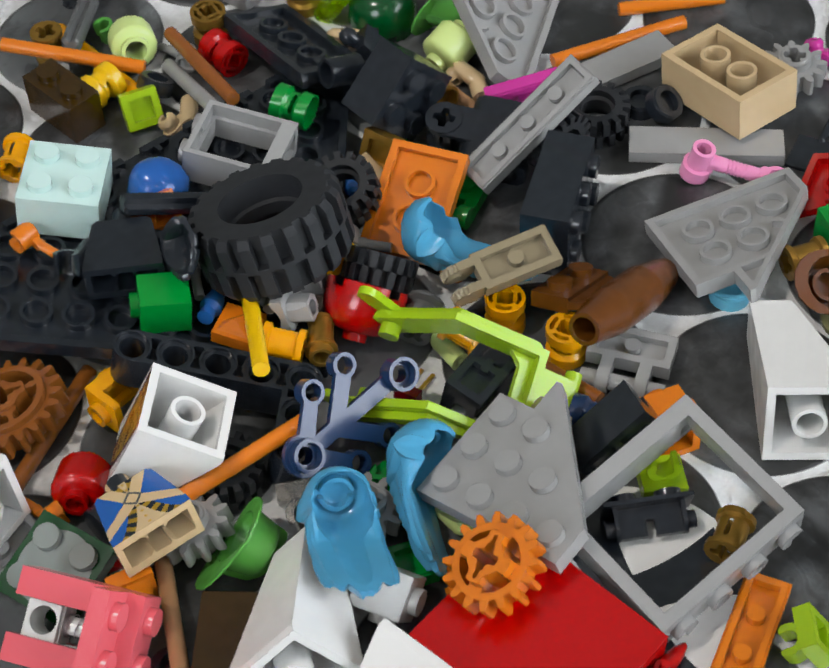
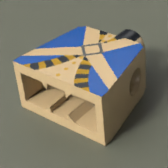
M144 469L131 478L123 473L113 475L105 485L106 493L97 498L94 503L109 542L129 578L205 530L190 498L152 469Z

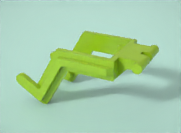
M369 286L359 287L357 296L377 310L372 319L381 324L378 335L383 339L398 341L400 333L461 334L510 355L516 369L507 396L530 407L540 396L544 397L556 382L563 384L569 407L574 394L579 391L583 377L582 374L568 370L565 376L545 369L550 351L543 349L541 342L463 308L400 307L375 288ZM360 387L358 395L362 391H364L366 387ZM326 388L323 400L329 403L331 389ZM349 396L348 404L357 396ZM383 398L358 421L392 422L406 425L409 422L422 418L438 419L450 426L456 433L455 438L460 439L476 420L428 400Z

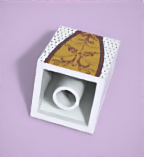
M153 362L120 424L108 480L115 474L123 473L131 478L144 469H152L179 488L220 466L225 457L237 392Z

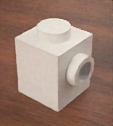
M397 567L400 575L399 584L386 586L382 583L381 590L374 596H367L363 600L351 592V605L368 611L367 619L376 624H379L384 618L394 625L396 622H412L413 616H419L426 602L427 590L423 589L426 577Z

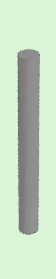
M166 59L163 61V71L201 107L205 108L209 99L217 101L174 60Z

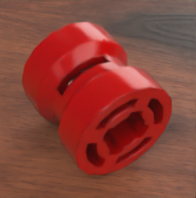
M219 28L208 31L198 45V52L210 65H214L215 69L226 77H233L240 73L248 61V49L239 41L232 40L228 33Z

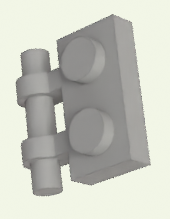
M632 327L619 336L587 346L585 362L599 364L597 370L582 366L579 373L582 374L583 381L606 394L608 390H613L623 380L631 385L639 397L645 396L655 389H665L666 385L650 382L652 376L666 380L669 379L678 350L679 337ZM617 368L635 372L636 377L632 378L614 374L613 370Z

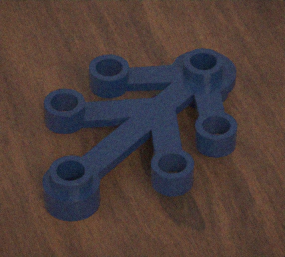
M334 352L330 354L326 360V370L332 377L327 422L318 431H316L318 404L325 397L324 385L317 379H302L295 385L294 396L301 405L297 434L286 441L282 450V462L286 471L297 478H310L323 467L345 466L354 469L352 461L358 455L360 465L357 471L363 475L369 472L372 461L366 451L349 449L345 453L325 449L339 437L374 442L377 447L387 449L390 439L400 429L396 423L380 422L375 425L357 421L391 391L407 392L412 390L419 380L417 363L412 358L406 356L388 358L380 369V377L348 404L351 376L355 373L357 367L356 359L349 352ZM341 357L345 361V369L342 373L337 368L338 360ZM396 367L398 369V378L394 381L393 370ZM308 385H311L314 390L313 397L310 400L307 399L305 394ZM388 428L390 430L391 436L389 441L386 443L384 441L383 434L384 431ZM303 448L306 454L305 459L302 463H299L298 454L300 449Z

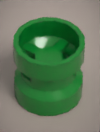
M281 82L272 94L268 115L297 122L298 129L306 131L316 116L319 97L307 91L299 93L295 90L294 86Z

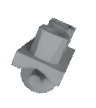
M325 273V278L316 284L312 282L304 286V290L294 294L291 291L282 294L281 298L272 300L269 297L261 298L259 304L263 307L265 313L273 314L275 312L278 315L281 329L295 331L299 322H315L319 312L315 295L324 294L327 273Z

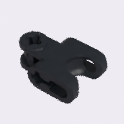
M484 95L476 99L473 108L455 105L450 102L435 103L425 113V125L428 130L426 136L428 146L470 156L522 102ZM446 114H449L450 121L447 120ZM440 137H443V143L440 142ZM526 157L500 183L515 186L523 184L529 170Z

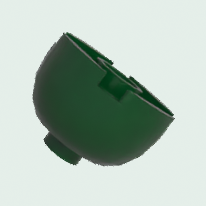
M349 0L348 20L351 28L360 30L366 24H369L373 28L379 29L378 34L384 38L396 37L397 42L406 39L412 34L411 25L418 14L417 0Z

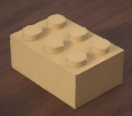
M718 23L661 54L662 84L672 86L681 96L685 106L739 140L796 108L797 70Z

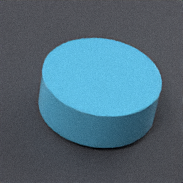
M736 284L709 294L710 302L722 311H739L749 304L748 298Z

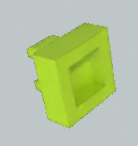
M153 84L117 95L127 130L130 133L158 124L160 116L164 115L156 87Z
M676 450L670 451L669 455H660L636 476L641 497L654 496V491L666 487H679L681 492L689 491L681 457Z
M810 602L793 607L794 623H785L777 631L785 642L797 639L794 646L781 650L782 656L790 664H799L808 658L817 668L829 667V622Z

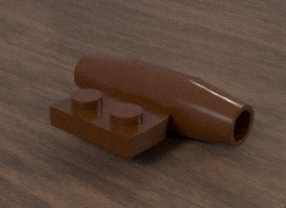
M658 258L629 267L614 278L608 275L609 271L593 268V265L590 263L573 262L531 290V306L565 314L577 310L570 319L569 331L576 342L584 346H590L625 333L658 309L677 284L679 274L675 264L666 258Z

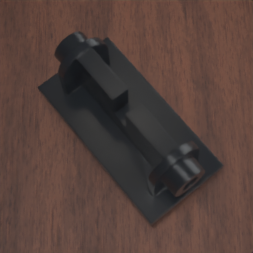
M666 487L654 491V496L636 498L634 493L612 496L609 502L603 503L599 515L600 519H611V521L604 522L606 540L615 539L616 543L647 539L649 535L646 522L654 521L656 537L689 533V528L697 527L695 510L686 509L695 495L694 490L681 492L679 487Z

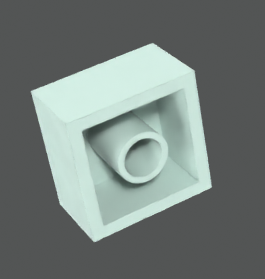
M30 140L15 194L17 226L30 222L36 227L39 234L81 239L88 238L91 225L96 221H104L113 184L112 150L110 148Z

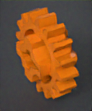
M500 511L494 512L491 522L481 514L477 515L476 527L473 529L462 524L460 529L464 537L460 541L450 539L448 542L455 550L454 555L442 558V563L452 570L442 577L443 582L452 588L449 595L459 604H463V607L470 613L476 615L480 611L489 619H494L497 608L507 616L513 615L512 603L515 601H519L524 606H527L529 600L525 593L528 589L540 591L542 587L534 579L535 575L547 572V566L538 559L547 552L546 548L537 540L538 533L530 525H525L517 515L513 514L507 519Z

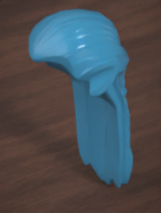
M423 197L413 201L404 212L401 221V240L404 250L415 261L435 271L444 270L450 265L467 259L469 254L491 246L490 244L468 238L462 232L458 218L446 216L444 207L433 202L431 197ZM473 272L470 276H471L472 278H476V276H475V274H474V272Z
M422 418L404 425L390 439L386 451V482L390 486L389 492L394 498L393 503L396 505V512L399 514L402 526L408 533L410 546L415 557L426 571H434L436 575L441 577L447 572V566L442 563V558L448 555L441 535L435 507L421 500L416 489L452 449L456 433L450 426L438 419Z
M345 466L325 468L317 472L310 479L298 502L296 520L305 526L306 541L312 565L323 587H335L343 592L348 589L363 600L367 596H374L381 590L382 583L386 586L399 584L400 575L386 545L379 520L381 517L375 492L372 491L365 475Z

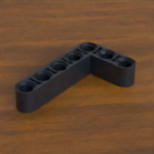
M130 329L121 331L113 340L110 374L117 383L139 389L154 362L237 392L234 407L276 415L274 429L299 414L301 404L295 399L294 388L300 380L317 379L323 384V375L320 370L314 365L268 356L269 374L264 377H257L252 372L250 352ZM308 385L305 391L308 400L314 394L311 385ZM282 445L269 453L267 476L275 486L283 489H292L303 483L305 478L294 477L286 471L282 462V450L284 447ZM303 448L300 449L298 454L299 463H302L305 459L306 454Z

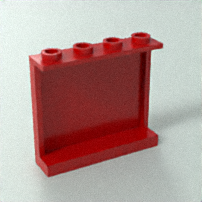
M571 562L561 574L547 568V572L536 574L534 579L542 586L540 591L528 589L525 593L529 600L527 606H524L519 601L512 603L513 615L507 616L499 608H497L494 619L487 618L480 611L474 615L465 609L463 604H459L448 594L408 634L453 668H652L655 662L664 655L669 638Z

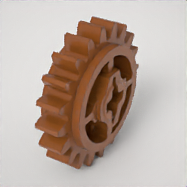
M23 357L18 365H12L10 360H6L3 368H0V453H5L9 460L14 459L16 451L23 449L27 454L30 453L31 445L36 441L45 443L46 438L44 434L48 430L56 431L59 429L54 419L65 417L67 414L62 406L69 402V398L65 393L67 387L53 366L48 365L45 367L41 359H37L32 365H30L26 357Z

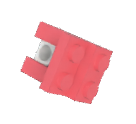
M23 565L16 593L28 596L30 599L21 633L5 632L0 651V660L29 668L151 667V658L147 655L151 639L158 634L163 620V611L159 609L161 597L45 567ZM52 608L56 614L57 621L54 629L49 632L45 627L44 619L48 610ZM77 609L86 611L85 617L81 618L80 615L76 614ZM70 636H74V640L79 638L78 645L69 643Z

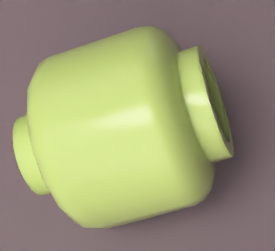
M128 15L117 19L111 25L108 32V45L112 55L146 60L147 64L154 59L157 52V39L146 20L135 15Z
M459 19L455 21L443 20L423 42V50L427 56L425 59L445 72L449 67H453V63L457 61L468 63L476 54L466 28Z

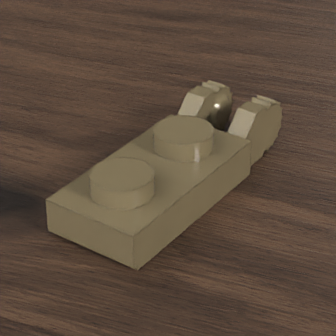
M542 224L469 254L467 259L446 267V269L440 272L439 276L444 285H451L466 279L474 272L478 281L458 289L450 297L455 307H462L477 301L484 294L487 297L562 265L563 258L546 226Z

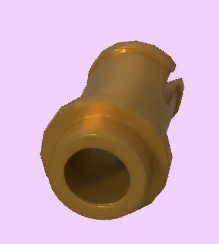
M318 312L315 322H307L308 342L305 345L304 352L310 363L318 367H325L328 356L334 352H339L338 345L334 341L335 324L332 321L331 315L327 312Z

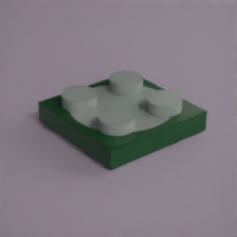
M44 509L0 574V593L27 608L30 597L16 593L23 565L45 567L103 582L118 557L111 546ZM51 608L46 613L45 619L56 625V614ZM77 609L76 614L81 616L83 611Z

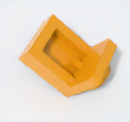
M109 367L102 370L97 378L84 389L89 403L87 411L90 417L99 426L105 427L107 425L118 433L124 418L121 408L136 396L139 389L117 383L112 378Z

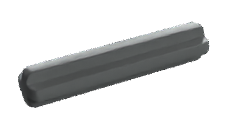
M98 0L77 1L61 39L63 42L61 47L81 50L99 6Z

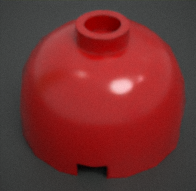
M328 273L322 304L324 312L331 315L335 326L343 329L341 337L363 344L366 343L367 336L380 337L378 332L381 324L373 319L377 310L361 300L357 293L360 286H369L389 298L391 290L350 278H344L343 285L336 284L337 275ZM400 293L399 300L389 299L400 307H406L409 295Z

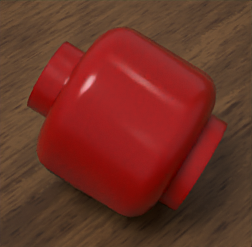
M78 451L68 454L58 465L51 483V497L53 501L56 500L64 512L72 516L83 517V512L91 507L97 498L106 493L105 485L108 480L110 464L94 452Z

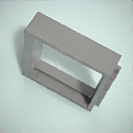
M687 394L580 482L585 516L587 518L691 430L777 514L665 613L588 533L589 540L576 555L619 600L669 637L667 643L672 638L680 639L685 633L689 635L698 624L695 618L708 607L713 611L721 607L733 594L734 591L731 587L742 577H745L747 580L754 578L767 565L768 559L766 556L779 546L784 550L792 545V540L803 531L800 527L805 511Z

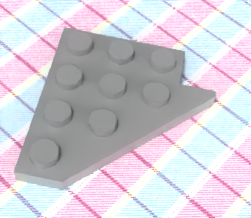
M452 0L490 81L498 84L535 73L559 0Z
M787 167L644 221L646 234L664 257L675 264L679 276L697 298L736 284L748 300L753 303L758 301L809 200L808 187Z
M556 382L535 408L500 393L416 490L421 500L473 528L476 527V516L479 514L484 516L489 522L492 521L495 511H500L507 519L513 514L517 515L525 525H530L538 533L537 540L546 548L547 552L538 559L547 568L558 574H561L589 540L567 394L563 384Z

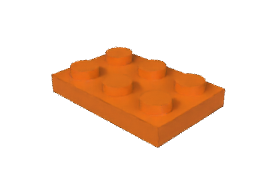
M393 138L379 180L382 200L377 199L380 207L377 212L369 209L372 218L365 221L360 237L393 243L391 253H382L415 261L404 250L401 240V221L404 212L413 201L423 197H431L433 202L444 207L446 216L453 217L470 164L469 155Z

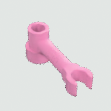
M699 139L694 142L691 151L684 156L679 168V174L689 184L702 185L708 181L713 170L752 181L784 168L779 166H762L759 168L740 163L739 161H732V159L729 160L728 158L715 155L716 147L712 142Z

